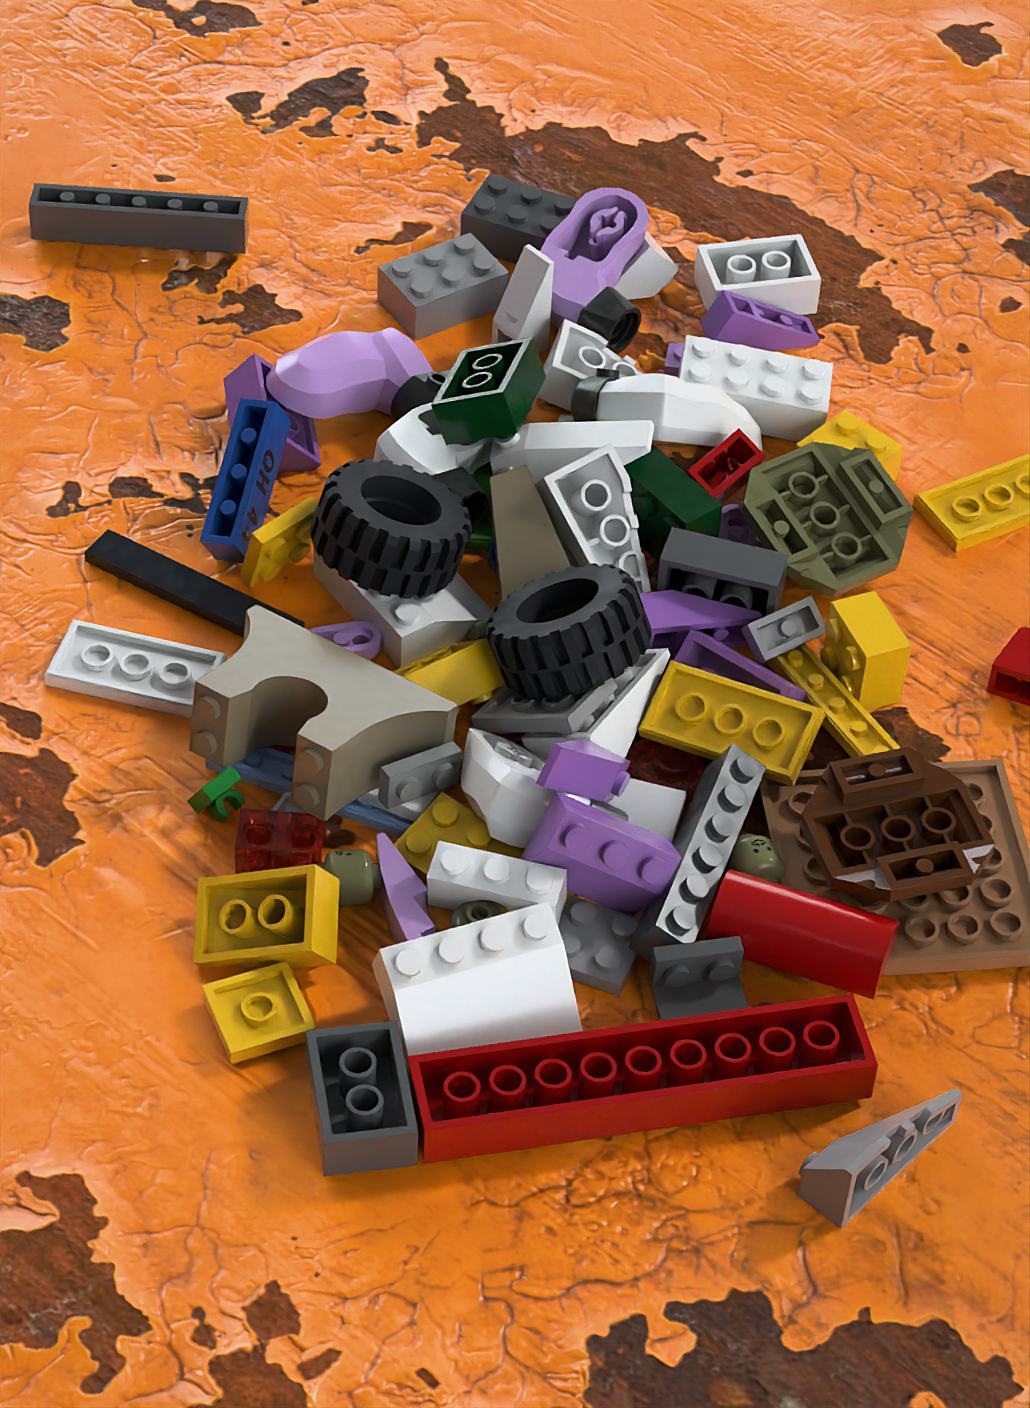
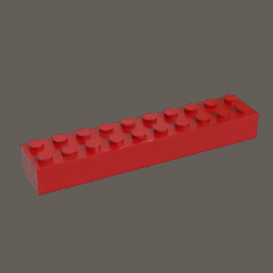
M853 993L411 1055L407 1058V1076L423 1164L867 1099L872 1097L878 1063Z

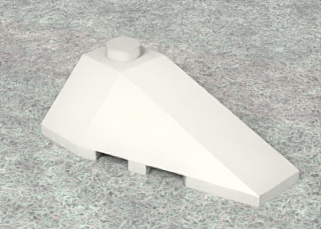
M646 231L642 245L624 266L620 279L614 289L627 300L654 297L661 289L671 283L679 269Z
M564 319L543 366L546 379L537 397L550 404L571 411V399L575 388L585 378L596 376L597 368L620 371V379L642 373L634 367L636 361L628 355L622 359L608 349L606 345L609 341L602 336Z
M651 420L527 423L522 425L519 432L510 438L497 439L494 437L490 455L493 475L498 470L507 466L518 468L527 464L534 482L537 483L543 477L609 443L612 444L624 466L650 452L654 424Z
M611 443L543 477L535 483L554 528L581 567L596 563L598 566L611 564L630 574L634 579L638 593L651 592L645 556L641 553L637 528H639L637 514L634 515L630 496L632 491L630 477Z
M668 648L647 649L644 655H640L639 661L633 667L624 669V673L614 679L617 689L605 700V704L600 709L594 711L582 723V727L578 731L569 735L541 732L535 735L526 733L521 738L524 746L547 760L555 743L587 739L625 758L670 658Z

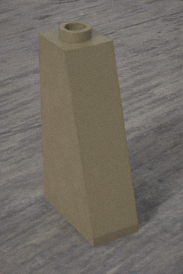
M527 464L518 468L507 466L495 472L489 480L488 495L500 602L507 600V595L514 590L522 589L524 584L532 580H539L545 577V574L554 571L556 573L564 571L565 568L571 567Z

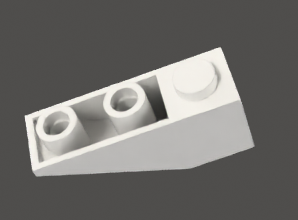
M530 244L524 246L493 318L492 344L533 337L539 354L549 348L554 262Z

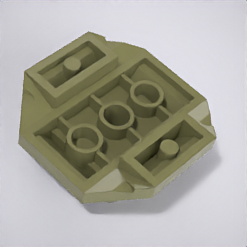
M812 442L751 468L746 480L740 513L765 549L789 554L786 575L793 578L801 589L818 591L833 599L896 570L900 563L907 530L914 509L871 450L855 447L853 450L833 444Z

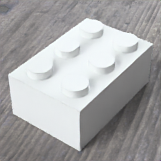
M801 234L697 245L694 282L706 311L709 310L721 291L726 290L799 315L817 313L821 277Z

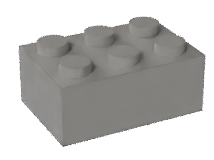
M471 233L378 266L377 301L412 339L417 341L496 311L508 286L509 272Z

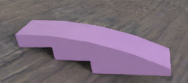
M385 832L377 834L376 863L380 864L381 889H379L389 931L395 944L434 934L435 925L427 916V888Z

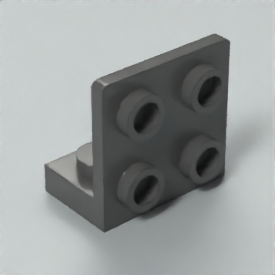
M740 936L653 947L648 980L659 1020L748 1008L739 978L744 952Z

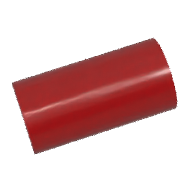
M729 869L717 893L708 922L705 940L740 936L744 949L742 959L874 1000L898 935L900 921Z

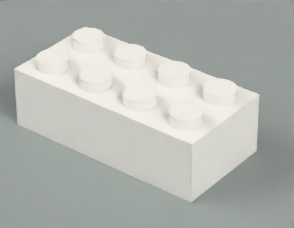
M687 335L677 378L686 383L712 385L723 391L734 401L746 408L760 427L762 435L800 442L826 422L833 364L817 359H807L781 352H771L745 345L711 340L706 337Z

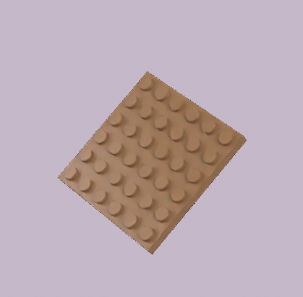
M1002 759L931 763L945 769L963 781L995 842L992 857L973 884L867 907L862 906L845 892L830 889L800 826L802 812L812 793L820 783L825 769L801 770L794 787L762 777L756 792L766 837L771 840L786 866L785 876L780 879L779 884L900 921L898 935L883 976L1030 966V851ZM798 976L799 982L812 981Z

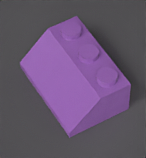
M253 353L223 379L230 429H232L240 398L275 401L292 422L278 472L317 469L321 465L313 418L292 411L274 399L266 388V376L273 365L256 353Z
M695 630L689 631L674 659L675 662L800 702L804 700L807 694L803 689L727 645Z
M555 791L520 859L567 869V891L607 908L634 916L662 896L682 858L669 839Z

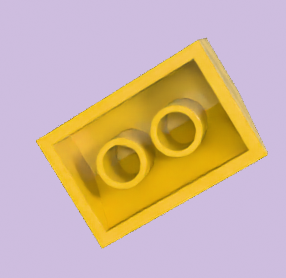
M487 638L453 643L392 671L458 704V706L468 701L471 702V705H475L489 700L494 696L492 690L505 684Z

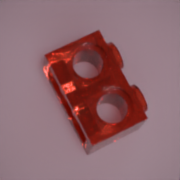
M241 808L235 841V874L313 864L318 866V863H324L327 845V820L322 821L309 813Z

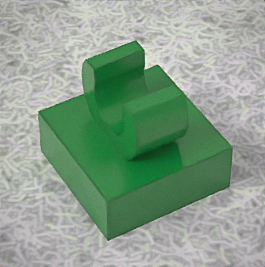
M231 765L203 786L187 802L197 814L210 805L212 817L221 823L230 816L223 806V801L229 802L236 811L246 803L239 791L231 789L242 777Z

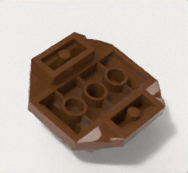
M910 747L829 762L821 776L820 783L812 793L802 812L800 826L830 889L847 893L864 907L972 885L992 857L995 842L963 781L945 769L924 761V756Z

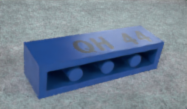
M240 398L200 537V542L215 560L243 563L252 533L263 526L292 423L275 401Z

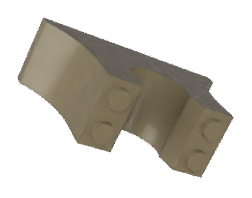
M256 604L246 611L242 647L224 663L195 681L189 751L223 768L246 759L252 751L261 747L283 745L296 748L290 804L322 821H326L353 800L379 788L380 767L452 742L458 704Z

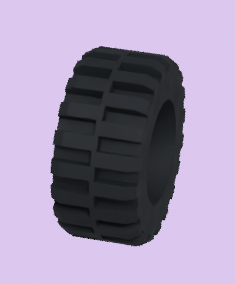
M362 459L358 463L354 460L334 470L326 480L311 522L310 536L318 556H322L323 562L330 569H336L338 576L346 581L352 580L358 583L357 586L367 591L368 589L379 591V595L388 597L393 594L399 595L403 599H411L415 595L423 598L441 591L455 577L472 532L471 518L467 507H464L462 499L457 494L453 495L451 493V488L445 483L435 481L434 476L426 472L420 473L413 470L414 467L406 464L400 466L393 464V461L383 459L380 462H374L373 459Z
M596 563L586 564L584 567L571 566L565 568L564 571L557 573L554 571L545 574V577L539 580H532L524 584L522 589L514 590L507 595V600L500 601L495 607L494 613L490 614L487 623L486 636L505 684L518 695L525 698L529 696L534 700H542L544 697H548L551 700L559 699L563 695L568 694L574 696L583 693V690L594 687L595 689L602 686L610 678H617L624 673V669L633 667L639 661L640 655L645 654L652 635V628L634 579L621 568L614 567L611 564L598 566Z

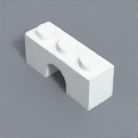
M438 841L427 874L428 904L456 910L461 904L469 901L489 900L505 906L512 912L549 901L558 925L567 897V869Z

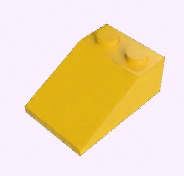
M316 864L198 879L193 964L197 966L263 968L287 961L290 969L336 965L340 879Z

